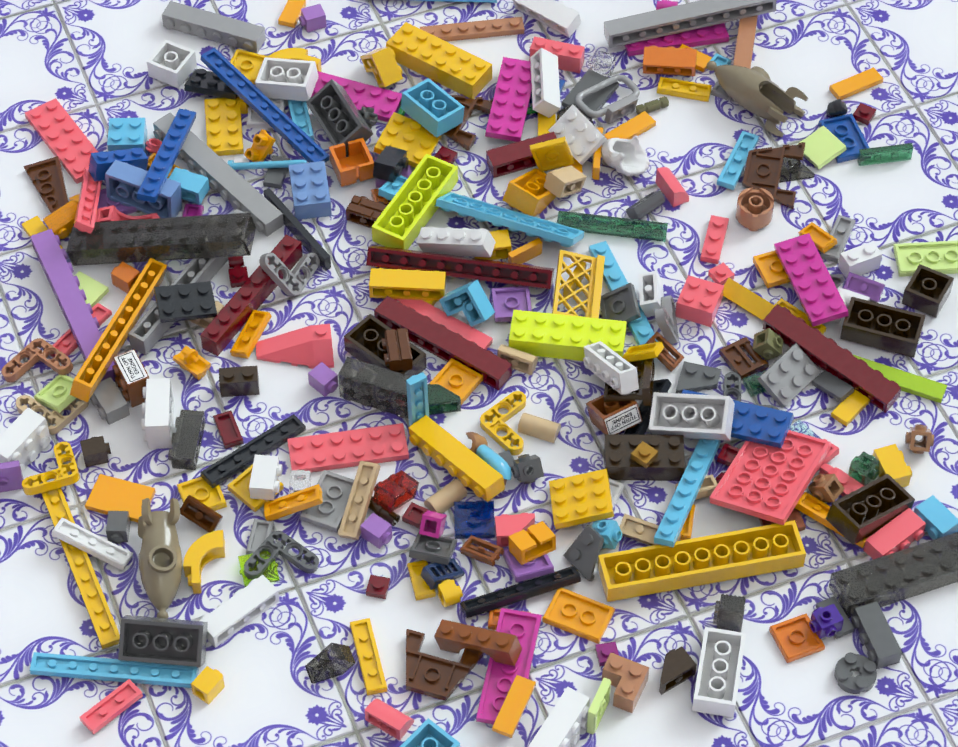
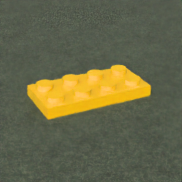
M237 97L235 100L228 98L204 99L207 146L218 156L244 154L240 97Z

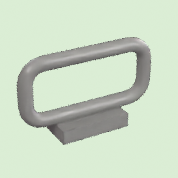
M618 74L578 93L575 103L587 116L599 118L605 115L604 120L611 124L635 111L640 91L630 78ZM618 81L625 83L633 91L632 94L598 111L591 110L582 101V99Z

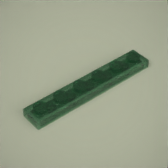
M559 211L557 218L558 224L582 230L586 233L666 242L668 223Z

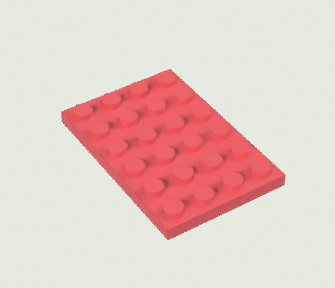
M791 430L788 431L782 448L745 441L709 497L710 503L784 525L830 450L831 442Z

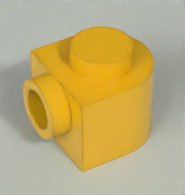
M447 579L438 584L437 595L443 607L461 602L463 593L460 586H456L454 580Z

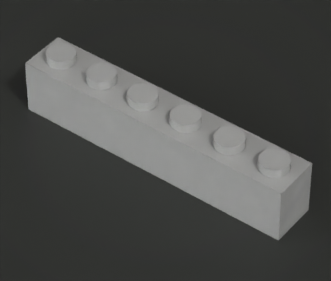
M170 1L162 13L163 27L246 51L258 53L266 40L265 27Z

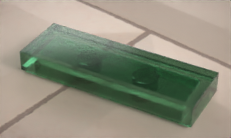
M912 143L859 149L857 162L859 166L911 160L913 145Z

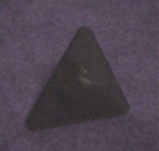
M784 158L779 183L814 178L815 174L803 165L800 160Z

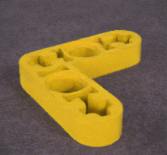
M521 391L512 392L480 417V427L505 451L509 450L511 455L521 454L524 448L523 439L505 423L525 408L526 395ZM505 408L508 410V413L500 414L498 410ZM502 430L505 431L507 434L501 437L498 436L496 433Z
M59 442L53 447L58 469L29 476L22 481V488L26 495H36L79 481L80 475L70 443ZM55 479L54 481L46 482L47 480Z

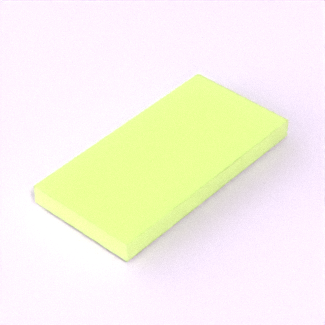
M958 240L893 245L899 277L913 276L919 264L943 274L958 273Z

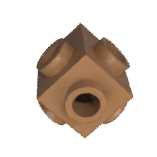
M916 424L915 427H910L909 432H906L905 444H908L909 450H912L913 453L923 454L924 451L930 452V446L934 444V435L930 429H927L926 425ZM921 435L922 439L918 441L915 439V436Z
M819 474L813 478V482L808 486L812 496L827 503L834 502L844 491V487L835 474Z

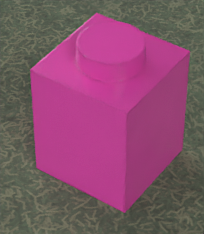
M427 510L422 515L419 534L439 538L443 535L447 515Z

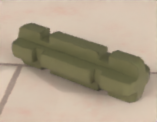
M664 96L659 98V100L655 99L644 103V105H637L635 111L637 115L644 111L650 113L659 110L660 107H668L669 100Z

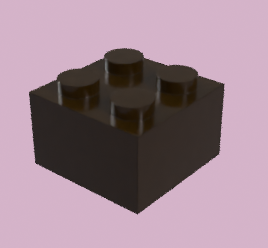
M919 264L904 290L902 304L936 318L951 293L954 278Z

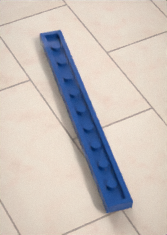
M213 48L201 55L200 60L309 163L325 161L326 163L329 161L330 156L218 50Z

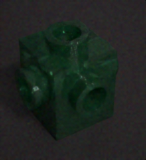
M863 451L859 457L855 456L851 461L848 475L865 486L871 480L874 481L878 477L880 461Z

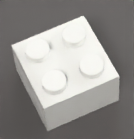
M166 39L147 61L149 77L177 88L182 85L197 66L194 50Z

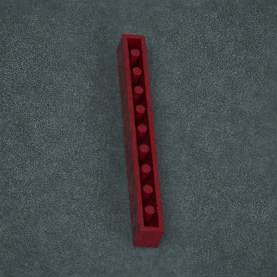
M375 245L368 247L366 266L402 270L446 272V276L551 289L553 286L555 269Z

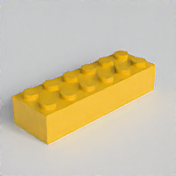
M407 22L386 42V47L390 46L395 52L397 63L429 79H434L437 83L470 99H474L492 80L491 63Z

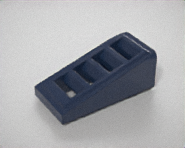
M452 558L448 565L433 563L423 567L420 575L430 589L433 590L444 580H455L464 576L465 573L455 559Z

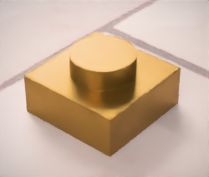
M642 441L631 453L630 458L647 468L658 456L659 451Z

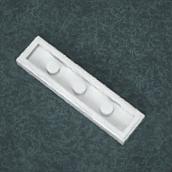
M61 518L52 530V536L122 571L133 555L132 552L64 518Z

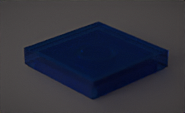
M494 501L454 502L455 539H468L471 535L480 539L495 538Z

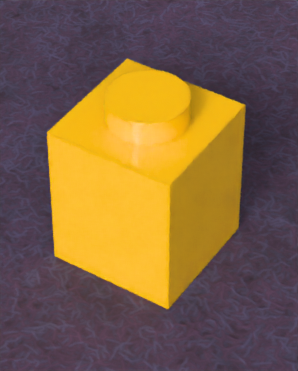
M206 666L191 683L192 692L209 705L225 687L222 673L217 669L213 670Z

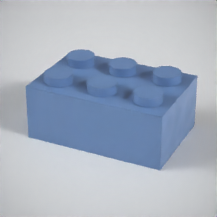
M325 161L289 165L295 217L298 220L332 216Z

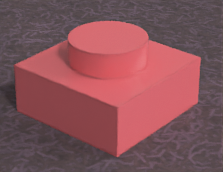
M724 262L708 271L711 279L720 285H724L728 278L733 280L735 276Z

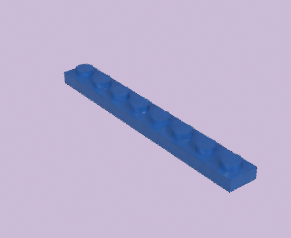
M187 109L178 110L137 193L138 200L156 202L196 119V112Z

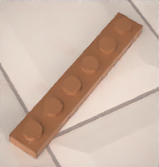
M522 17L420 27L421 30L444 41L524 34Z

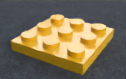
M393 112L373 152L381 154L386 146L406 150L407 158L409 159L408 165L416 168L426 154H433L442 135L436 138L416 120Z
M607 468L549 481L553 521L556 530L614 517Z

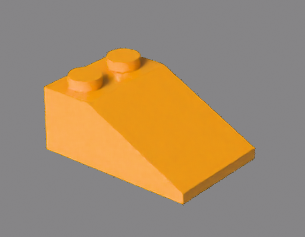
M535 168L509 182L503 201L524 214L536 216L556 196L543 187L547 174Z

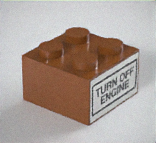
M135 349L113 357L114 365L112 369L116 376L114 380L117 387L122 388V396L126 402L129 401L132 408L142 404V402H145L143 387H146V380L149 379V376Z
M602 395L586 403L591 422L604 434H619L642 422L638 404L635 400L604 402Z

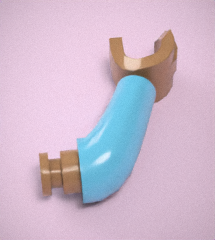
M466 432L468 439L472 440L470 450L503 475L504 484L506 485L507 480H511L512 476L508 463L488 447L485 437L475 432Z

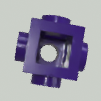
M831 604L824 608L819 607L812 612L809 625L812 632L816 633L819 639H822L824 637H832L841 631L844 619L836 606Z

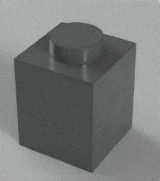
M108 511L106 526L108 541L114 543L128 542L131 524L129 511Z

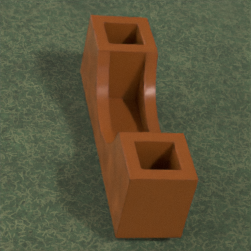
M443 619L434 635L440 650L459 654L460 650L464 648L475 649L487 654L495 662L515 666L522 651L516 635Z

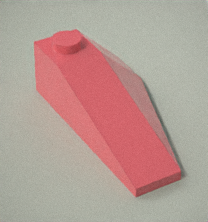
M330 324L310 325L258 341L256 344L257 360L275 363L288 362L293 366H298V364L306 365L310 369L323 362L329 368H334Z

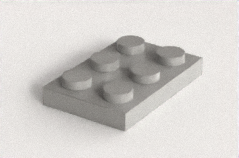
M795 343L761 374L757 380L778 405L783 408L821 371Z
M324 470L317 483L322 489L323 503L303 510L300 520L337 533L354 480Z

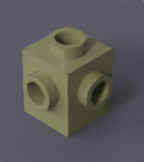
M770 328L754 334L753 350L766 361L782 355L783 339Z

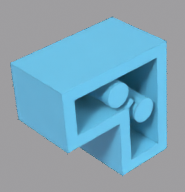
M478 279L448 292L439 300L447 316L463 311L471 327L486 321L495 313Z

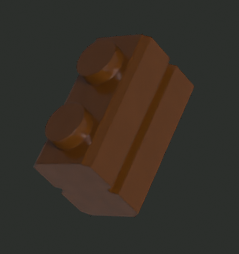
M354 195L351 203L346 208V220L372 228V225L387 205L380 201L369 200L365 196L359 197Z
M408 329L386 330L385 338L381 339L382 349L387 351L384 354L385 365H389L390 372L412 370L413 362Z

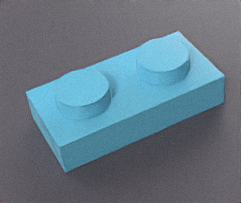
M400 176L394 182L387 181L379 188L378 195L387 200H392L408 178Z

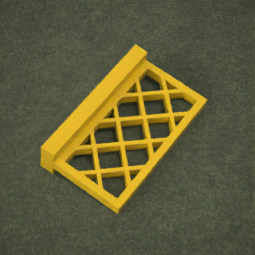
M565 250L559 251L552 314L578 316L575 310L581 308L585 312V317L599 318L605 256L597 255L595 258ZM563 257L570 258L573 263L567 266L563 261ZM582 261L591 263L590 268L585 270L580 263ZM574 266L581 271L577 276L570 270ZM565 271L572 278L567 282L561 277V274ZM582 276H585L589 281L585 286L578 280ZM575 282L580 289L574 292L569 287V284ZM565 288L570 295L564 298L559 290ZM583 292L587 300L582 302L577 294ZM573 298L578 305L572 308L567 300ZM563 303L568 311L565 313L557 311L558 305Z

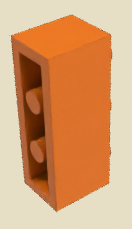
M644 46L643 73L695 76L697 49L689 47L683 49Z

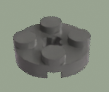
M850 652L837 662L834 676L842 690L850 694H860V692L871 690L877 677L876 664L863 655ZM851 671H858L861 676L853 677Z

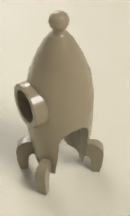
M715 61L707 63V69L715 71L716 78L726 94L741 107L766 119L765 128L771 134L783 138L784 133L778 130L776 125H781V122L785 123L788 117L783 115L784 111L789 114L794 112L800 117L804 116L805 111L796 106L794 98L797 97L807 101L808 97L796 87H790L785 92L771 81L768 73L763 68L754 66L749 69L737 65L717 66Z
M146 498L142 499V516L138 520V536L142 538V546L139 553V571L142 585L149 600L159 610L157 618H168L166 609H168L176 596L182 575V554L175 526L180 518V505L178 499L172 498L170 499V512H151L150 499Z

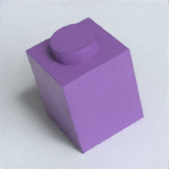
M321 4L301 9L299 21L307 32L327 27L326 14Z
M323 362L308 372L309 385L324 397L329 393H333L339 386L338 374Z
M372 513L360 525L361 537L379 549L384 544H388L392 539V525L375 513Z

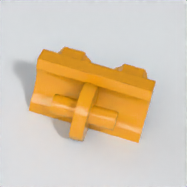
M261 129L260 133L255 134L253 137V145L245 151L244 156L252 162H263L268 154L273 153L272 146L276 139L271 137L266 130Z
M185 346L180 353L173 356V361L179 364L182 369L190 372L197 380L204 377L206 371L211 367V363L201 357L197 350L190 349L188 346Z

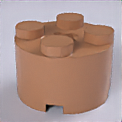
M751 187L743 190L737 200L736 219L750 231H757L766 227L771 222L773 216L774 198L772 194L763 188L757 190Z

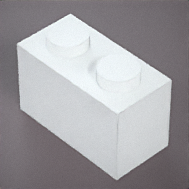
M873 241L840 253L838 268L846 279L849 272L863 275L880 268L882 253Z
M657 270L639 274L640 307L646 317L654 316V310L662 308L661 297H664L663 281Z
M254 456L249 485L251 499L274 500L275 493H279L280 481H278V476H282L283 466L279 464L278 456Z

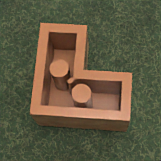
M610 653L603 667L602 680L603 678L610 679L611 685L617 687L614 692L613 706L633 713L648 681L649 667Z

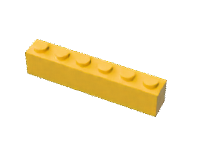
M427 415L408 427L410 442L414 446L421 448L426 456H431L439 466L447 469L451 476L457 477L465 487L472 489L477 497H481L488 502L505 489L503 475Z

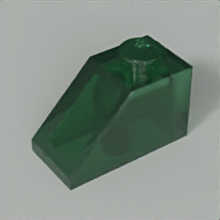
M427 384L429 415L461 411L460 396L439 384Z

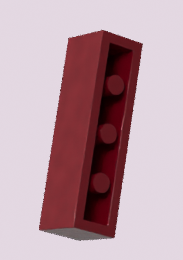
M555 133L543 134L486 151L487 164L493 178L537 166L531 153L530 145L557 139Z

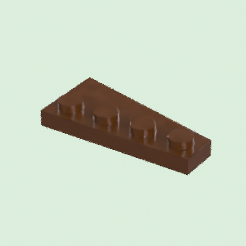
M58 156L23 166L50 213H53L69 202Z

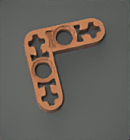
M37 338L4 365L1 373L5 381L15 382L39 360L60 375L69 374L73 370V364L64 353L44 339ZM50 354H56L53 359H47ZM23 358H29L26 363H20Z

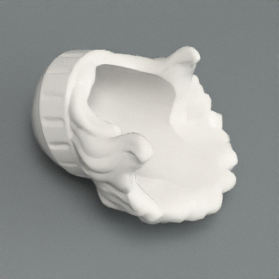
M637 135L632 139H607L602 145L601 156L603 161L608 166L616 168L618 173L625 174L626 176H639L649 168V157H647L645 149L639 143Z

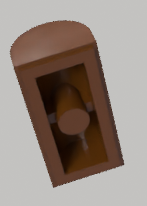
M191 495L187 496L180 508L181 515L209 533L215 531L223 518L222 515Z

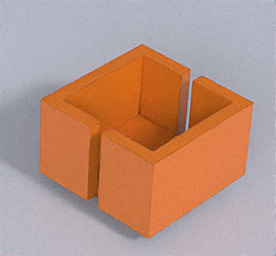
M363 138L348 142L349 157H346L344 143L329 147L330 163L341 187L357 183L358 179L361 182L373 178L374 160Z

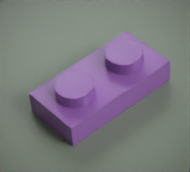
M849 272L843 288L868 296L871 300L879 302L885 284Z

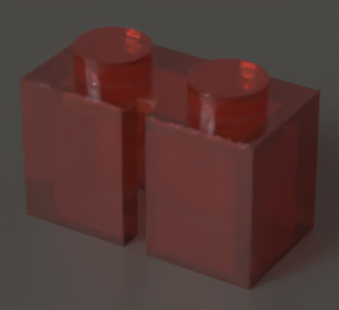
M401 470L376 484L372 500L391 513L415 498L419 482Z

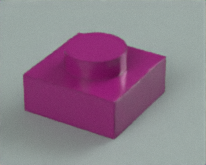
M616 641L595 645L599 667L605 665L610 653L619 655Z

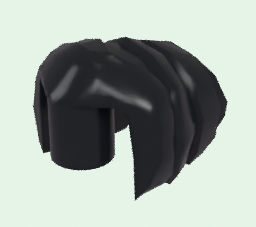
M841 99L830 102L827 106V116L838 117L846 115L848 112L846 103L842 102Z

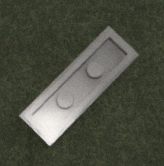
M838 215L830 232V235L837 239L838 244L824 254L821 252V258L835 263L839 262L840 253L843 252L856 220Z

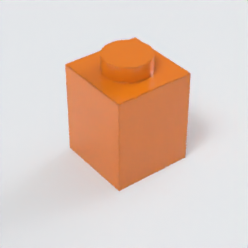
M123 261L114 267L111 272L113 285L126 293L130 291L140 275V271Z

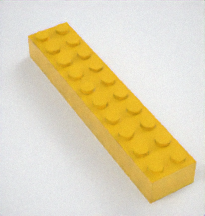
M794 520L785 522L784 525L771 524L676 541L674 547L659 544L598 555V571L606 600L611 602L804 567L806 552Z

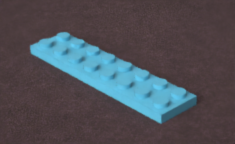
M452 192L437 198L435 205L441 207V210L446 212L455 211L463 217L471 216L480 222H492V225L497 227H509L510 231L526 232L527 236H539L547 242L556 241L564 247H571L582 240L585 232Z

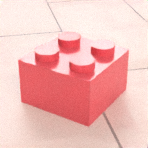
M688 275L676 303V317L711 327L723 299L724 285Z

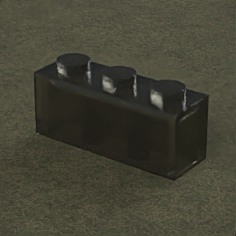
M181 409L180 416L176 417L175 428L177 430L176 433L172 434L173 448L169 449L168 460H171L172 468L196 470L206 424L204 411Z

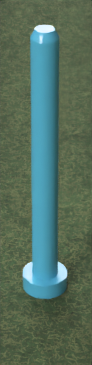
M228 160V165L234 170L289 168V165L307 163L306 160L234 163L233 160Z

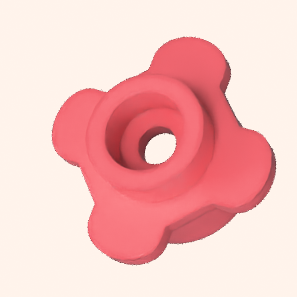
M156 138L149 139L146 142L145 150L152 154H157L162 141Z

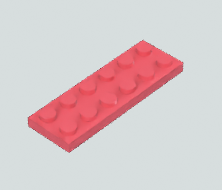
M55 98L25 112V118L53 154L59 157L60 163L77 184L82 182L86 167L89 168L91 153H97L98 151L58 100Z
M403 423L287 439L292 475L359 466L360 461L384 463L409 459Z

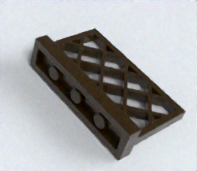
M654 358L629 362L634 367H637L639 389L632 391L628 395H621L605 382L604 402L643 400V406H651L655 375Z

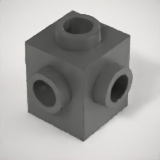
M529 454L518 456L517 460H513L512 473L514 478H517L520 482L530 484L535 482L536 478L544 477L541 460L537 455L530 456Z

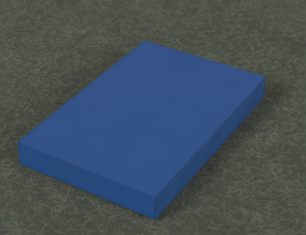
M852 113L819 121V128L822 126L826 127L846 145L847 150L835 158L837 163L871 156L872 151Z

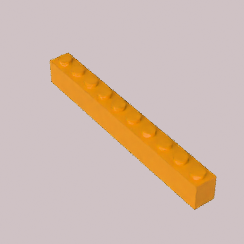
M152 258L149 259L74 378L70 395L88 403L112 364L113 357L117 356L128 338V333L134 328L154 296V287H159L162 283L167 269L166 264Z

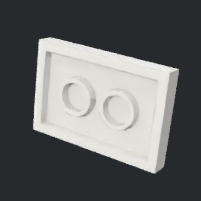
M573 104L548 130L550 133L554 132L557 138H566L572 156L581 165L607 140Z

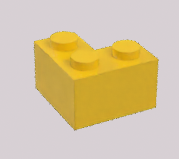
M390 46L378 48L360 56L366 72H373L379 88L387 87L403 79L402 69L397 65L395 52Z

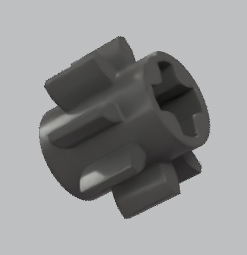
M362 107V110H359L371 129L378 120L377 114L373 113L374 108Z

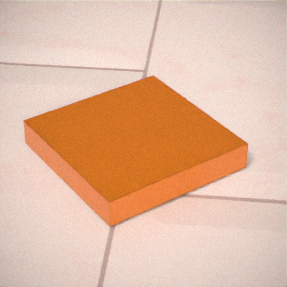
M807 613L769 627V631L787 663L825 649L822 640L819 639L816 633L812 632L809 625L810 618Z

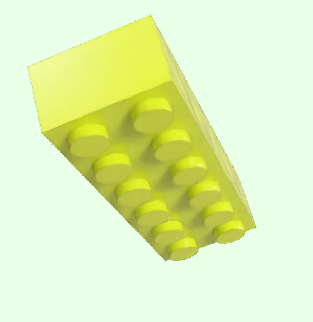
M426 154L372 225V241L385 247L408 250L419 235L421 227H425L439 208L435 206L437 198L451 192L458 182V167Z
M513 310L509 347L539 357L583 361L585 357L584 346L601 341L623 357L627 321Z

